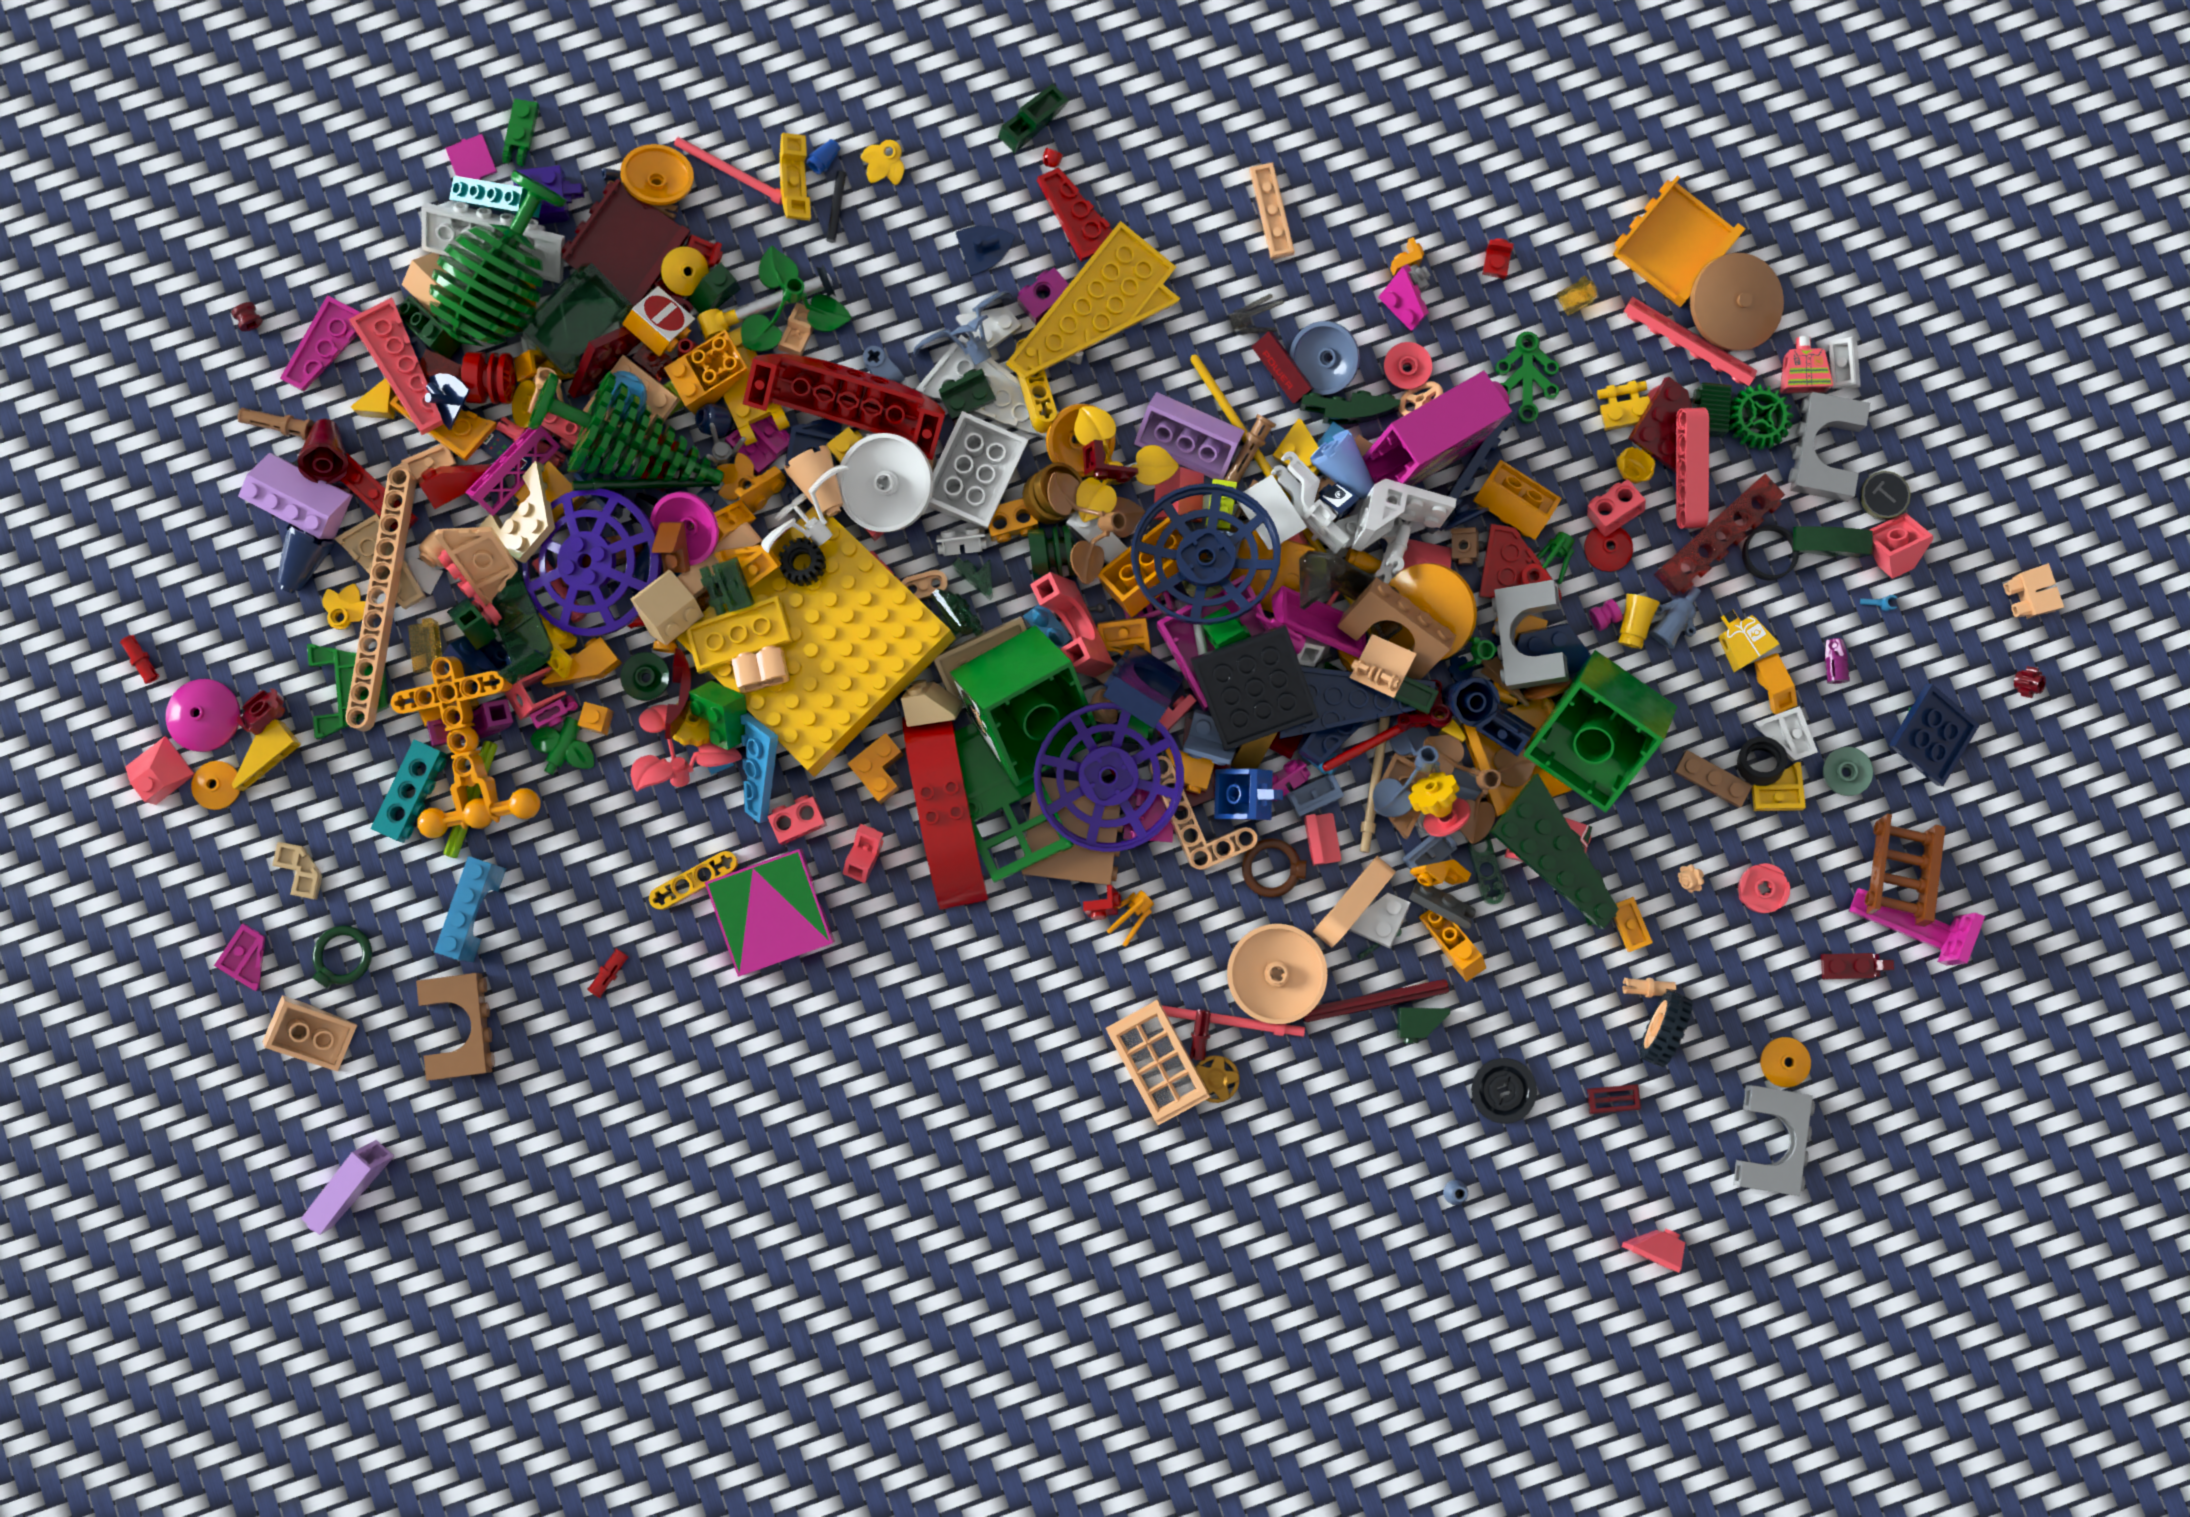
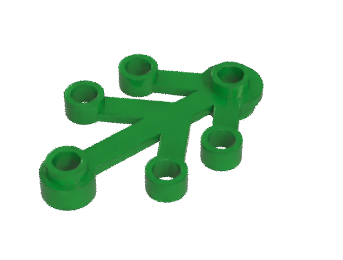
M1532 332L1521 333L1515 341L1516 348L1505 359L1499 360L1495 366L1497 374L1506 375L1511 365L1522 356V366L1504 383L1500 384L1507 390L1509 396L1511 389L1522 380V406L1518 410V419L1524 424L1533 423L1539 413L1537 406L1533 404V380L1544 390L1543 395L1546 399L1553 400L1559 394L1558 386L1551 384L1533 366L1534 357L1544 366L1543 371L1547 376H1554L1559 370V364L1551 360L1539 348V338ZM1524 341L1530 342V343H1531V347H1530V348L1524 347L1523 342H1524ZM1505 364L1507 370H1500L1499 365ZM1553 365L1555 367V371H1549L1547 369V366ZM1547 389H1554L1555 395L1548 394ZM1523 412H1530L1531 418H1525Z

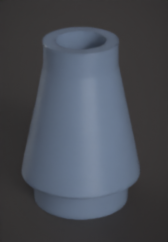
M1460 1180L1449 1181L1443 1190L1444 1198L1452 1205L1464 1203L1468 1198L1466 1184ZM1458 1189L1462 1190L1460 1198L1455 1196V1192Z

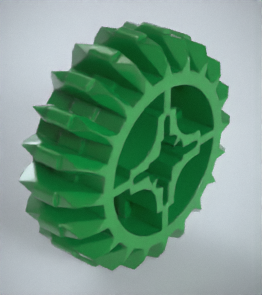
M1761 384L1757 385L1755 389L1752 386H1748L1745 391L1741 390L1737 393L1738 397H1734L1731 400L1729 422H1732V424L1729 425V430L1736 431L1732 436L1734 439L1738 436L1742 438L1740 445L1749 442V449H1753L1755 445H1757L1758 450L1764 449L1765 446L1770 449L1774 446V443L1780 444L1782 437L1788 436L1789 432L1787 429H1790L1793 425L1788 420H1791L1794 414L1787 412L1792 408L1791 404H1784L1787 396L1778 397L1780 390L1772 393L1771 386H1767L1764 391ZM1757 401L1765 402L1768 406H1762ZM1743 406L1748 416L1747 423H1744L1742 417ZM1772 412H1775L1777 417L1776 428L1773 425ZM1767 413L1762 419L1752 422L1757 418L1756 416ZM1751 429H1758L1762 434L1755 433Z

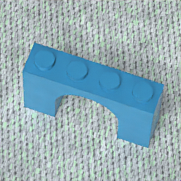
M470 856L467 857L439 936L435 953L456 960L474 962L482 940L473 935L478 909L490 890L499 892L507 868Z

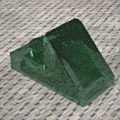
M958 557L952 564L953 569L986 598L991 600L993 598L991 560L989 559L976 573L977 568L967 559L963 562Z

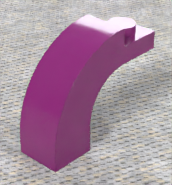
M508 699L483 703L480 708L473 711L472 723L475 726H472V728L477 732L479 739L499 733L512 725L513 719ZM460 715L455 716L457 722L460 721ZM443 720L428 721L426 724L432 747L447 745V736L450 731H445L447 726L443 723ZM463 735L460 737L461 744L466 743Z

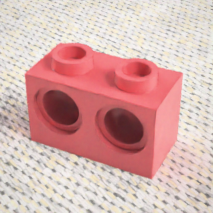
M1627 479L1622 483L1614 484L1609 489V492L1603 496L1593 498L1588 505L1587 517L1606 537L1645 511L1646 499ZM1621 498H1628V499H1630V501H1628V502H1623V501H1621L1620 499H1621ZM1608 511L1610 512V514L1602 515L1600 514V512Z
M808 795L799 797L794 800V805L787 808L785 805L779 806L772 810L773 814L767 816L779 844L785 845L827 826L820 807L813 796L810 798ZM808 807L813 808V817L809 820H804L802 818V811ZM785 817L790 818L791 826L787 830H781L779 827L780 820Z

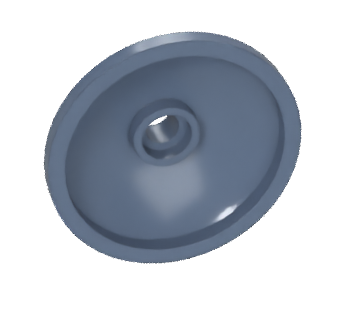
M1330 321L1315 322L1304 327L1294 338L1289 353L1290 357L1314 389L1311 393L1321 395L1337 393L1347 387L1354 379L1360 361L1359 348L1353 335L1342 325ZM1329 353H1331L1333 356L1331 362L1327 360V355Z

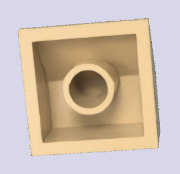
M667 570L631 598L649 634L665 645L669 644L704 616L694 596L671 570Z
M917 680L912 682V685L908 687L901 698L907 727L955 720L963 707L962 700L934 681Z

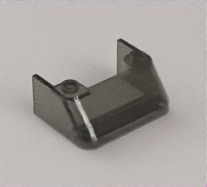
M1309 550L1299 559L1300 608L1305 610L1329 592L1331 588L1355 601L1376 577L1345 561L1338 555ZM1391 587L1393 590L1399 593V591L1395 587ZM1391 620L1376 622L1371 626V635L1374 634L1388 640L1402 630V624Z

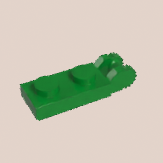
M514 98L502 153L503 163L509 164L511 162L513 149L516 148L518 149L517 165L524 166L527 153L531 148L538 116L539 104L537 102Z

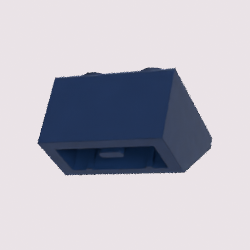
M464 636L450 643L442 656L458 658L462 663L465 677L489 671H509L505 662V658L509 653L496 638L476 650L467 637ZM446 662L444 667L449 671L450 666ZM474 681L472 688L473 691L476 693L478 690V685ZM489 681V682H490V684H491V686H492L496 681Z

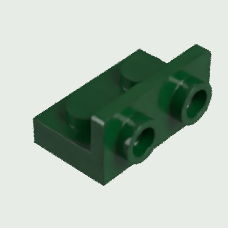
M972 369L966 372L963 378L957 381L954 379L942 384V388L939 389L940 397L952 421L957 420L962 411L969 414L996 401V397L985 377L983 369Z

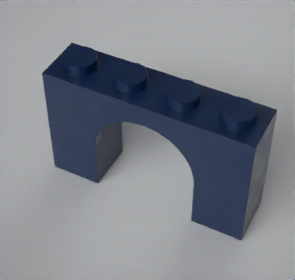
M1135 644L1131 651L1126 649L1104 683L1107 690L1103 696L1154 729L1171 702L1170 699L1182 683L1184 675Z

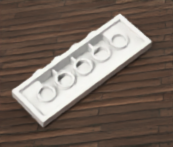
M425 202L422 205V250L451 257L444 251L448 244L467 250L454 240L459 234L468 235L491 246L488 242L469 232L468 229L479 226L503 237L504 234L489 224L510 227L515 216L510 213L492 214L489 208L471 209L464 202H456L449 208ZM531 219L523 235L527 237L536 250L530 249L521 243L519 247L541 259L543 271L527 266L517 259L516 261L539 274L544 280L560 283L563 280L564 261L561 250L564 247L565 236L546 232L545 226L538 225L537 220Z

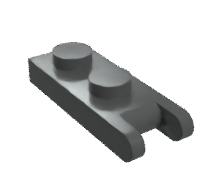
M1418 881L1414 884L1409 896L1410 900L1464 929L1471 927L1472 921L1469 918H1473L1476 914V910L1473 907L1456 899L1453 895L1447 894L1434 886H1424Z

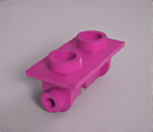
M1299 758L1287 762L1283 766L1284 769L1276 774L1273 773L1272 789L1283 790V796L1290 792L1285 784L1289 782L1291 787L1295 789L1307 781L1311 774L1306 768V763Z

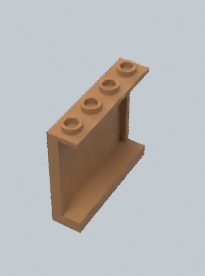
M1041 777L1051 801L1054 802L1059 799L1060 794L1056 778ZM1064 779L1067 793L1080 786L1079 781ZM1036 792L1032 793L1029 820L1043 814L1037 801ZM1086 795L1073 801L1078 809L1092 816L1095 803L1087 798ZM1120 805L1105 806L1102 819L1121 818ZM1066 806L1057 811L1066 829L1079 837L1087 838L1090 824L1077 818ZM1049 821L1027 830L1026 841L1032 853L1060 840L1057 831L1051 826ZM1123 826L1099 827L1096 842H1116L1117 833L1123 832ZM1074 844V847L1064 852L1060 851L1023 869L1022 875L1111 885V881L1117 880L1118 867L1113 865L1114 857H1119L1120 851L1101 852Z

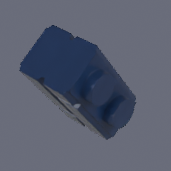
M1498 704L1495 718L1488 724L1477 727L1476 730L1518 757L1536 728L1507 709L1504 710Z

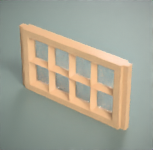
M1159 1000L1106 1027L1109 1037L1157 1125L1211 1097Z

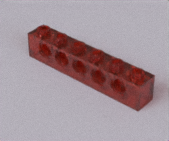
M1764 474L1653 575L1673 596L1679 591L1684 594L1694 585L1691 580L1695 576L1703 577L1711 569L1709 564L1714 559L1719 562L1729 553L1726 549L1732 543L1737 546L1747 537L1744 532L1749 527L1754 530L1764 521L1762 516L1767 511L1772 514L1782 505L1779 500L1785 496L1784 492ZM1752 500H1757L1760 503V510L1752 506ZM1734 516L1742 518V526L1735 523ZM1716 532H1722L1726 537V541L1718 540ZM1700 547L1707 550L1708 558L1700 556L1698 552ZM1682 563L1690 567V574H1686L1681 570Z

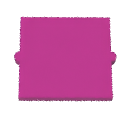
M482 134L467 140L462 139L461 142L445 148L456 176L482 180V178L498 173Z

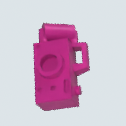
M569 695L563 701L559 699L529 716L536 729L547 724L551 728L563 722L562 717L567 715L568 711L576 710L578 704L573 696Z

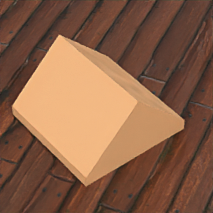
M436 253L412 260L402 283L430 312L429 301L439 302L430 295V284L443 288L432 278L433 270L437 269L448 273L437 264L440 255Z

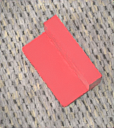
M1333 813L1305 815L1304 823L1312 866L1340 862L1341 853Z

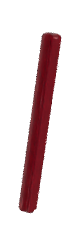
M1446 979L1317 1005L1303 1019L1308 1023L1449 993V986Z

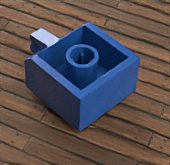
M1216 769L1214 819L1271 820L1272 800H1283V790L1272 789L1273 770Z

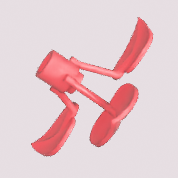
M655 705L643 711L639 717L641 728L650 733H658L665 730L668 705ZM671 738L667 739L671 762H667L665 758L660 760L654 755L640 757L632 765L631 780L637 792L645 787L665 782L670 779V783L673 786L683 787L690 782L689 772L694 771L695 761L698 765L704 767H715L739 761L742 759V755L735 747L726 750L712 744L710 741L698 747L699 752L693 753L688 765L684 758L676 757Z

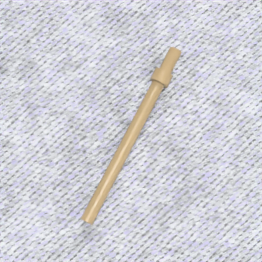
M1390 716L1380 718L1378 734L1389 728ZM1386 741L1375 747L1365 819L1361 822L1360 832H1362L1360 852L1364 853L1370 852L1372 834H1375L1376 823H1374L1376 811L1372 797L1375 786L1381 780Z

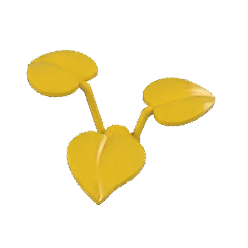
M1093 406L1080 408L1074 428L1077 440L1084 446L1093 440H1102L1107 463L1109 465L1124 466L1121 462L1112 461L1108 445L1105 441L1114 437L1116 433V425L1111 415ZM1148 445L1140 449L1136 455L1137 464L1130 466L1138 468L1137 481L1149 486L1168 480L1179 468L1178 463L1170 454L1157 445ZM1089 477L1078 487L1076 505L1096 511H1105V513L1112 512L1117 503V496L1115 490L1106 484L1118 485L1120 483L1116 482V479H1106L1101 483L1099 480H1095L1094 477ZM1078 511L1084 523L1099 518L1097 515Z

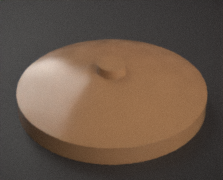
M1731 253L1712 260L1700 271L1691 290L1690 309L1695 326L1709 343L1723 350L1743 351L1761 345L1775 332L1783 314L1784 296L1777 275L1763 260L1747 253Z

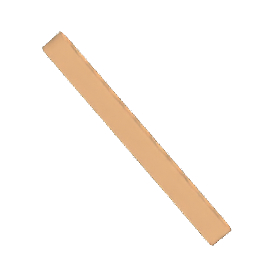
M402 466L392 468L387 477L346 711L347 724L362 732L370 730L376 720L416 489L415 476ZM407 475L406 481L398 484L400 476ZM402 498L401 506L394 508V502ZM398 522V528L390 532L392 523ZM390 546H394L393 553L389 556H386V549ZM385 570H390L389 577L382 580V573ZM385 593V601L381 604H378V596L380 594ZM381 617L382 622L380 626L374 628V620ZM377 641L375 651L369 652V645ZM372 665L373 672L371 675L365 676V669L367 666ZM368 689L369 696L367 699L361 700V692ZM364 713V722L357 725V716Z

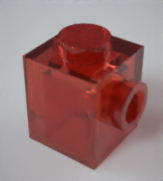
M645 344L632 357L639 367L657 381L668 376L664 367L673 362L671 357L665 352L659 357Z

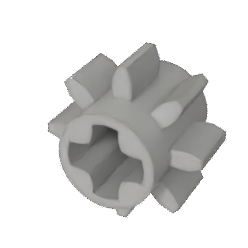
M1417 264L1410 266L1411 271L1408 273L1413 285L1417 284L1420 292H1422L1430 285L1427 280L1430 279L1431 274L1425 266L1420 268Z

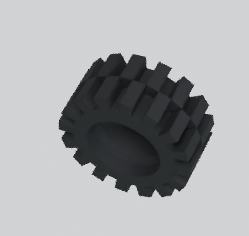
M797 538L796 543L793 540L789 541V547L786 545L782 547L784 553L779 552L781 559L778 560L781 562L779 567L781 572L794 585L797 583L799 586H803V583H806L809 586L812 585L811 580H814L816 583L819 580L817 576H823L824 574L822 568L826 569V564L824 563L826 559L823 552L815 542H811L807 538L804 541L801 538ZM801 554L809 555L811 558L810 565L804 570H796L793 566L794 559Z

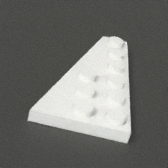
M960 335L958 339L968 347L966 342L969 340ZM956 343L950 347L915 389L928 397L942 401L939 394L942 384L952 379L957 381L972 369H983L985 377L996 397V401L972 413L1046 439L1047 433L1037 432L1031 424L1019 380L991 358L974 365L970 355H965L964 351Z

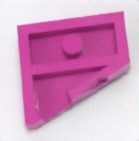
M1406 264L1399 270L1378 298L1412 331L1421 323L1429 311L1425 302L1421 299L1418 285H1413L1408 273L1411 271V268Z
M242 923L214 966L252 990L257 991L260 986L266 936Z

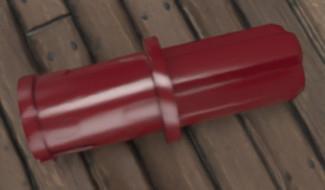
M1199 1009L1196 1012L1194 1031L1191 1032L1192 1046L1189 1055L1194 1060H1205L1207 1040L1210 1039L1208 1031L1211 1013L1208 1010Z

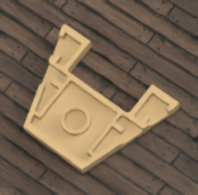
M534 461L522 476L530 490V495L519 505L515 513L505 521L504 525L498 515L492 516L489 514L479 526L492 527L511 556L523 563L528 561L555 529L551 503L546 500L545 490L548 487L547 483L543 482L541 473L544 472V466L537 461Z

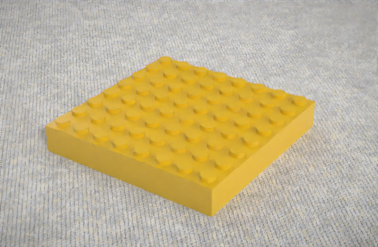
M812 506L805 515L809 520L813 517L819 520L816 508ZM827 514L823 515L827 521L825 525L833 535L819 546L826 559L824 561L826 569L822 568L824 574L823 576H817L819 580L816 583L814 580H811L812 585L809 586L806 583H803V586H799L797 583L794 585L787 580L780 568L777 567L743 593L733 583L703 612L704 616L696 622L698 623L775 596L780 597L793 641L791 644L780 647L784 652L790 680L782 684L766 686L756 691L741 693L737 688L733 664L709 672L723 686L744 694L747 710L758 721L777 734L778 741L814 777L956 639L952 631L833 516L828 517ZM800 518L796 523L806 529L804 527L806 522ZM791 527L770 549L778 559H781L779 552L784 553L782 548L784 545L789 547V541L793 540L796 543L797 538H801L804 541L807 537L796 528ZM807 554L797 556L793 562L794 568L796 570L806 569L811 563L810 556ZM685 630L676 639L692 654Z

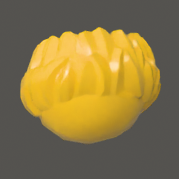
M1629 447L1617 457V467L1622 478L1625 480L1628 479L1631 483H1641L1653 477L1655 460L1643 449L1639 450L1638 447Z

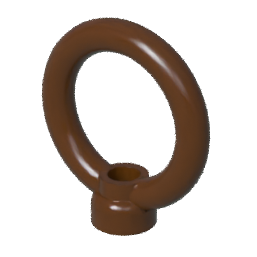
M1275 838L1263 839L1245 853L1242 861V875L1248 887L1256 894L1269 898L1279 897L1291 891L1298 880H1306L1307 860H1300L1295 849L1285 841ZM1268 848L1281 850L1287 855L1291 863L1290 876L1287 881L1274 888L1262 886L1255 880L1252 874L1253 859L1260 851Z

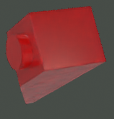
M492 464L440 466L436 469L432 467L421 473L419 485L434 509H437L465 494Z

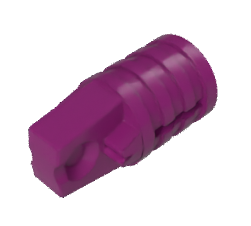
M1841 638L1826 640L1825 667L1827 683L1842 684L1849 682V664L1844 640Z

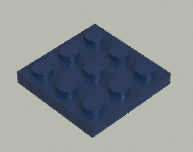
M1926 683L1889 746L1935 785L1944 786L1980 724L1937 687Z

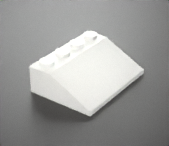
M962 411L933 471V492L928 507L945 515L988 528L1029 440Z

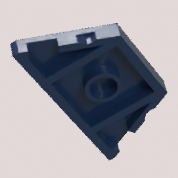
M819 419L812 421L810 424L792 426L785 465L790 467L789 461L809 449H813L814 453L821 451L819 446L826 445L840 434L842 423L829 419ZM831 453L832 460H833V464H834V467H835L836 458H835V456ZM784 469L783 475L794 482Z
M1567 623L1518 633L1515 643L1518 651L1527 656H1542L1563 652L1567 657L1569 673L1578 672L1591 656L1590 652Z

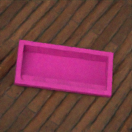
M1281 586L1271 597L1272 608L1277 621L1286 624L1288 628L1360 658L1366 647V634L1364 633L1356 641L1339 629L1337 626L1344 613L1343 611L1285 586Z

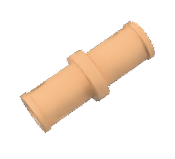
M1624 978L1623 984H1626V986L1622 987L1624 994L1645 995L1647 998H1652L1653 996H1663L1666 991H1669L1668 989H1671L1670 991L1676 990V983L1654 981L1653 978H1646V980Z

